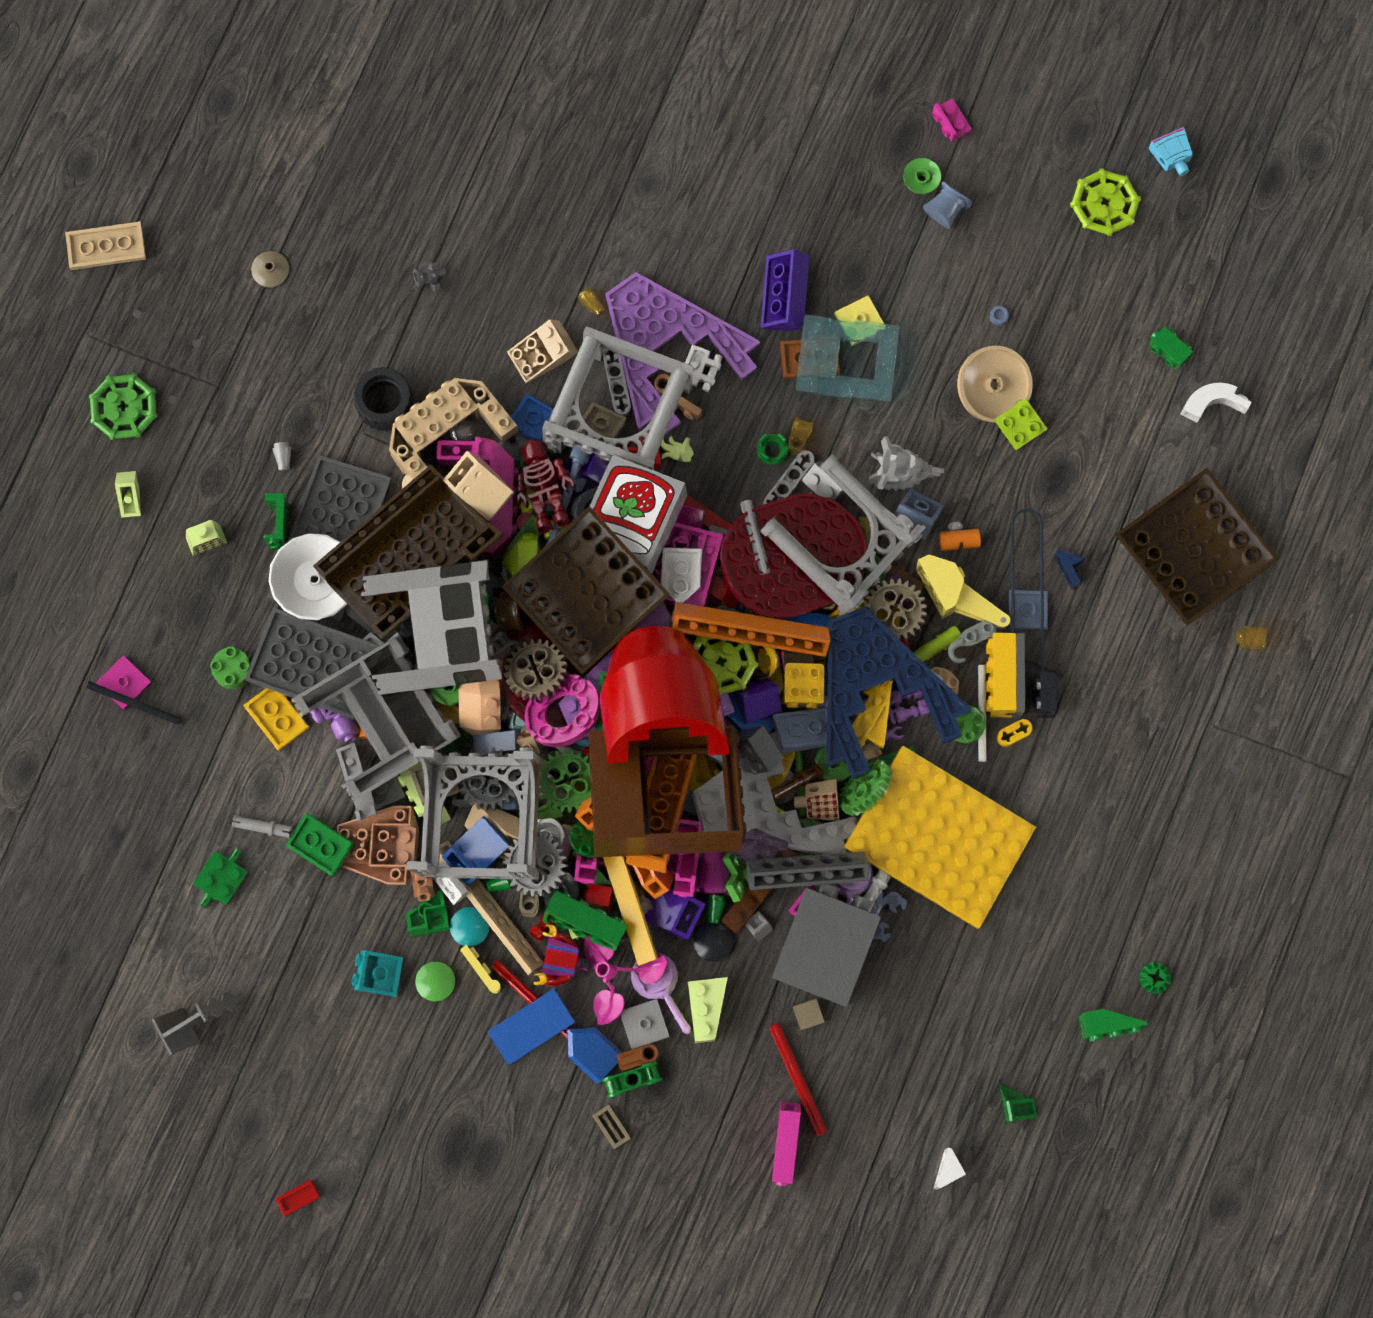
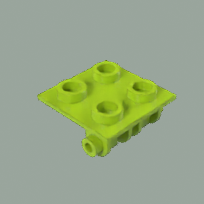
M1026 398L1018 400L1015 406L994 419L1015 450L1047 430V427Z

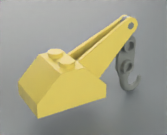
M932 555L918 559L915 569L925 584V588L942 619L956 612L981 621L964 630L948 648V655L952 661L956 663L965 662V658L960 659L954 655L955 649L964 646H974L992 637L997 628L1004 629L1008 627L1010 617L964 583L965 574L961 567H957L956 563Z

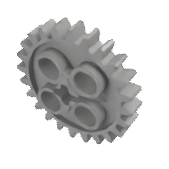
M537 832L536 861L539 866L550 871V874L548 875L542 869L535 867V870L542 875V881L536 883L535 880L513 879L510 885H518L517 892L524 889V895H528L531 891V896L535 897L538 891L540 896H544V890L547 893H551L550 887L557 889L556 882L563 883L560 875L567 874L562 869L568 867L567 864H563V861L568 857L561 855L565 849H558L561 844L560 842L553 843L555 837L551 836L547 839V833H543L540 837V832ZM513 840L515 846H508L511 853L504 854L509 857L508 860L503 861L504 864H517L518 840ZM550 855L553 858V864L548 867L545 864V859Z

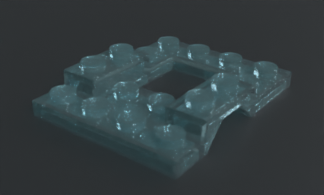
M805 315L795 391L848 399L859 398L891 402L900 326L864 321L847 322L822 316ZM840 341L857 343L860 341L878 344L874 380L836 375Z

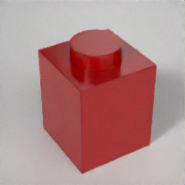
M589 884L588 890L585 889L583 901L595 910L598 908L611 912L615 893L612 887Z

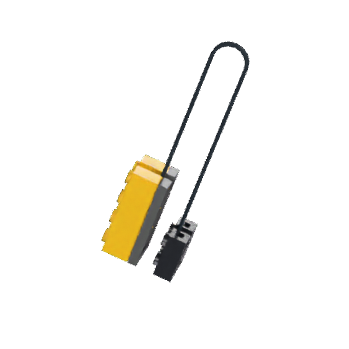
M1027 508L1016 512L1011 521L1012 633H993L992 638H988V643H986V654H989L988 662H986V673H989L988 681H986V692L990 694L988 700H986V712H990V717L1021 718L1025 711V633H1015L1014 522L1015 518L1024 512L1034 514L1040 523L1041 672L1039 677L1035 678V682H1033V693H1036L1035 701H1033V712H1036V718H1052L1057 711L1056 672H1044L1043 521L1039 513Z

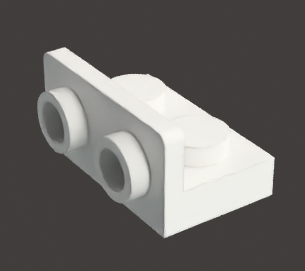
M444 860L439 863V867H450ZM432 877L453 905L467 897L465 894L468 891L458 878Z

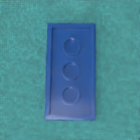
M554 988L487 1032L506 1063L510 1065L576 1023V1021Z

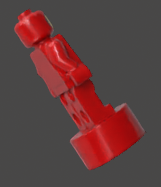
M544 915L539 917L541 921L529 931L531 936L539 942L545 937L543 932L549 929L548 926H545L547 923L542 922ZM550 921V923H549L548 925H554V926H555V923L552 922V921Z

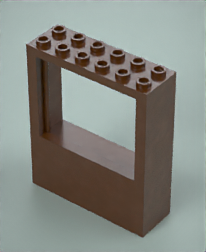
M734 725L725 726L729 754L721 755L728 831L651 834L646 757L708 754L706 736L690 737L688 727L649 729V740L629 741L628 762L608 764L604 731H589V766L595 857L741 851V845L745 844L746 822L743 820V816H745V807L742 804L743 786H740L742 772L741 768H739L740 751L737 750L739 738L738 733H734Z

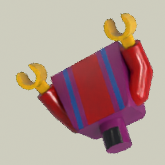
M546 924L545 926L550 928V932H543V935L548 936L549 940L542 973L534 974V976L540 978V981L534 982V985L559 986L574 978L576 969L588 971L590 959L579 958L580 949L577 948V943L568 934L556 929L554 925Z

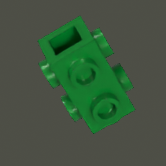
M1165 326L1161 331L1157 329L1150 337L1152 338L1149 344L1151 350L1156 355H1161L1165 359L1166 364L1176 370L1193 353L1191 346L1187 342H1182L1172 329H1168Z

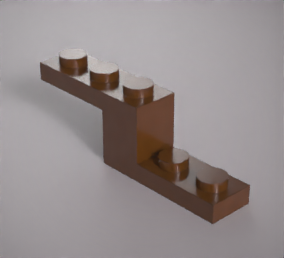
M780 847L772 858L800 856L801 852ZM748 886L741 901L734 904L721 922L737 934L774 888L750 890Z

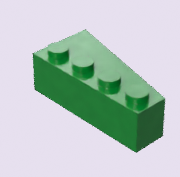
M555 891L545 910L542 921L547 924L552 921L557 925V928L564 931L565 929H571L576 936L581 938L589 936L593 943L616 951L628 926L617 917L613 919L607 916V913L597 908L595 910L589 907V904L585 901L572 899L564 891Z

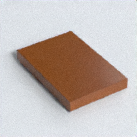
M837 337L780 341L783 380L840 375Z

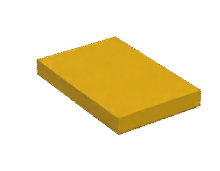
M265 688L243 705L278 751H281L310 729L302 717L299 718L298 711L287 697Z

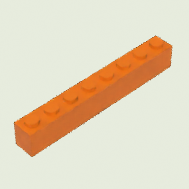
M675 602L671 617L672 628L682 633L824 657H826L830 644L829 628L679 602Z

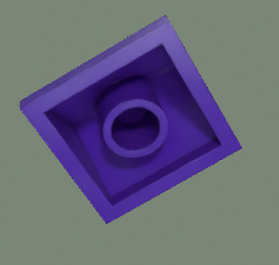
M768 678L747 683L744 691L732 692L745 724L771 717L773 714L782 713L779 686Z

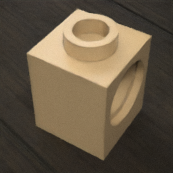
M523 726L516 739L520 748H531L536 754H540L545 746L533 738L526 726Z

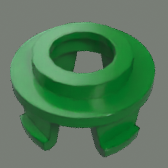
M764 434L760 438L757 454L765 464L778 465L788 456V444L782 434ZM771 444L778 446L780 450L778 456L769 457L766 454L767 446Z

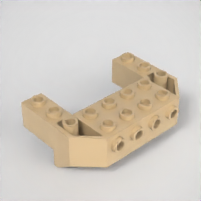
M454 378L452 381L447 380L444 382L441 389L437 392L429 393L426 396V400L422 403L414 404L410 408L411 411L407 414H401L395 419L389 451L402 473L406 474L410 481H412L427 468L422 461L420 451L470 414H473L477 421L483 418L502 443L516 434L518 428L482 381Z

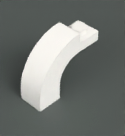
M1212 383L1196 390L1186 402L1180 415L1197 423L1203 411L1212 404H1225L1245 414L1251 402L1244 395L1234 394L1237 389L1234 385Z

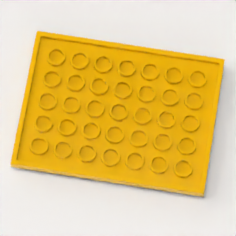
M901 746L890 765V771L893 774L890 776L892 780L888 782L890 786L885 789L887 793L881 795L882 800L878 799L877 805H872L870 811L866 809L843 848L850 852L864 851L869 864L979 929L1036 826L908 748Z

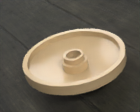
M1003 346L984 347L973 352L961 366L957 380L958 394L963 406L971 415L985 422L996 423L994 419L1015 406L1018 400L1026 398L1029 402L1032 393L1031 372L1025 360L1014 350Z

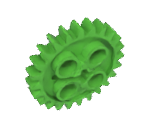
M563 749L561 755L556 750L555 757L548 754L549 761L544 760V769H540L541 788H539V793H543L540 800L547 799L546 806L553 804V811L560 807V813H563L564 808H567L570 814L572 808L578 811L579 805L591 795L590 766L586 762L588 756L582 759L581 751L574 755V749L570 751V754H567L566 749ZM575 764L578 767V772H569L568 765ZM557 771L560 775L559 779H551L549 772ZM580 774L584 775L582 778L572 780L570 785L563 783L554 788L550 787L552 784L563 782L564 777L572 779ZM578 782L583 783L585 790L579 792L575 789L574 785ZM563 789L567 796L565 798H558L556 791Z
M872 759L870 763L867 761L871 770L869 773L851 779V776H849V781L844 782L846 786L840 789L843 793L838 796L840 798L838 803L840 804L839 807L847 815L850 814L852 817L854 815L859 816L860 812L864 814L866 809L870 811L872 805H877L878 799L882 800L881 795L887 793L885 789L890 786L888 782L892 780L890 776L893 773L890 771L889 765L883 760L877 759L875 761Z

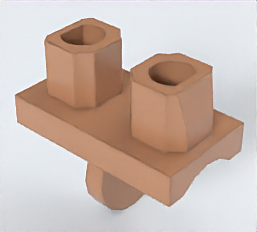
M411 872L414 897H418V901L430 900V896H434L432 877H420Z

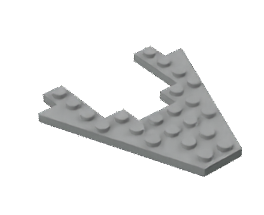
M773 732L770 737L781 752L776 732ZM808 749L781 752V754L784 755ZM748 758L740 759L739 768H741L742 772L740 786H743L742 804L745 807L743 820L746 822V841L818 855L847 853V850L843 848L845 845L844 840H848L857 824L856 817L801 829L796 810L777 813L767 779L785 773L782 761L769 772L757 773L752 768ZM722 770L691 794L702 832L728 831Z

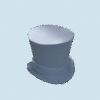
M943 181L941 183L943 188L940 191L941 193L926 203L923 209L937 223L950 229L959 211L969 209L972 202Z

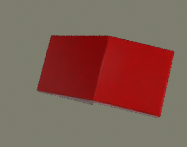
M713 574L708 597L719 600L727 608L735 609L739 601L732 594L725 580Z

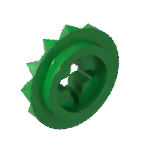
M1157 962L1145 965L1139 975L1140 984L1144 990L1151 994L1163 993L1171 984V974L1168 967ZM1157 971H1159L1158 977L1161 978V980L1163 981H1157L1154 984V986H1152L1153 979L1148 975H1154Z

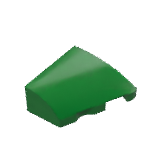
M442 890L437 891V895L429 901H423L418 908L406 913L408 932L411 938L450 930L448 912Z

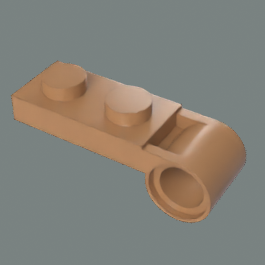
M661 374L655 379V389L661 397L665 389L660 388L658 385L661 382L668 383L670 378L665 374ZM682 396L680 397L675 410L678 408L688 419L698 421L702 416V409Z

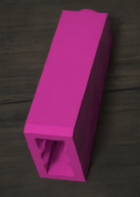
M782 1101L780 1102L772 1182H776L780 1186H787L793 1182L801 1106L798 1103Z

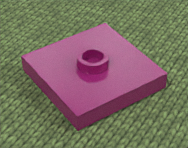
M124 655L96 682L98 685L136 699L152 683ZM112 699L123 710H125L129 706L125 703Z

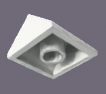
M951 1148L944 1150L933 1189L938 1190L966 1175Z

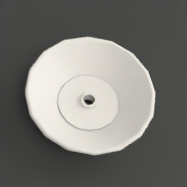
M309 533L291 539L278 550L270 564L269 585L273 598L284 611L299 619L320 620L335 615L347 605L313 567L340 541L328 535ZM313 577L318 578L316 583L311 582Z

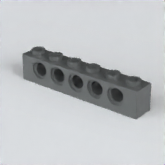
M864 851L747 860L746 878L750 890L869 881V862Z

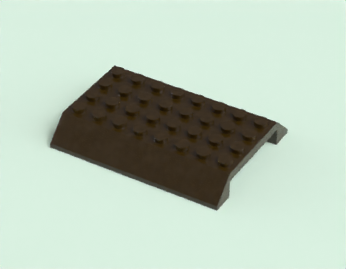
M431 464L313 565L314 569L331 589L382 639H385L411 616L408 591L380 594L378 596H361L362 592H366L363 584L367 581H363V577L459 565L466 559L474 561L503 536L491 522L487 523L469 504L459 497L443 481V476ZM455 569L445 570L446 576Z

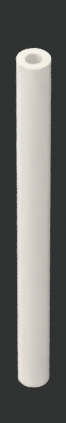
M978 665V709L983 713L985 721L986 665ZM986 726L982 736L978 739L979 762H986Z

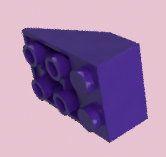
M671 888L656 899L646 892L645 897L653 905V909L647 911L644 915L646 922L689 942L704 911L705 903L690 896L681 897L673 894L674 889Z

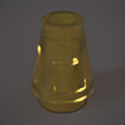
M589 287L577 296L580 300L579 303L594 313L595 316L604 310L594 290H590Z

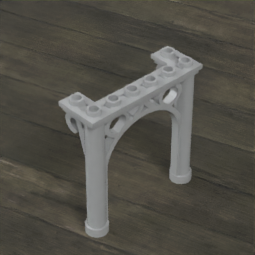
M833 453L820 468L867 515L871 527V538L864 555L850 566L841 568L830 567L815 559L774 517L760 532L765 537L768 536L839 606L837 608L839 610L838 613L842 615L845 612L850 613L864 602L863 598L869 593L867 589L870 586L874 587L881 580L879 578L881 573L886 574L892 568L891 562L893 560L897 561L904 554L902 550L905 547L908 549L913 543L921 539L923 536L921 532L926 527L919 524L914 527L913 522L907 516L900 514L897 517L887 510L838 461L839 458ZM878 523H879L885 530L878 531ZM879 536H886L889 539L890 544L886 549L879 547ZM876 553H877V554H880V555L886 554V555L880 560V562H879L878 564H876L875 559H874V558H875V554H876ZM867 569L870 573L862 580L859 570ZM845 573L854 575L856 579L854 585L843 580ZM829 574H838L837 580Z

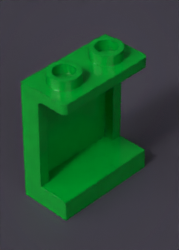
M265 493V502L269 510L276 511L275 534L264 535L263 539L268 548L278 551L288 541L289 502L285 493Z

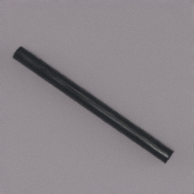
M91 681L87 684V689L178 725L181 718Z

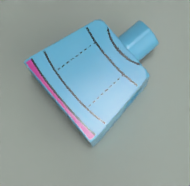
M1184 127L1151 141L1149 150L1165 171L1176 168L1179 176L1185 175L1190 171L1186 163L1191 160L1192 151Z

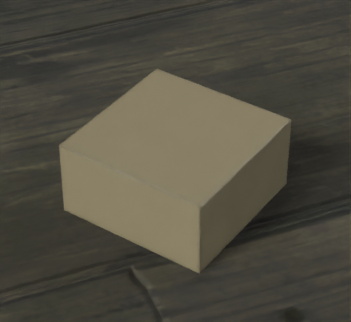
M817 999L793 1006L800 1031L825 1023Z

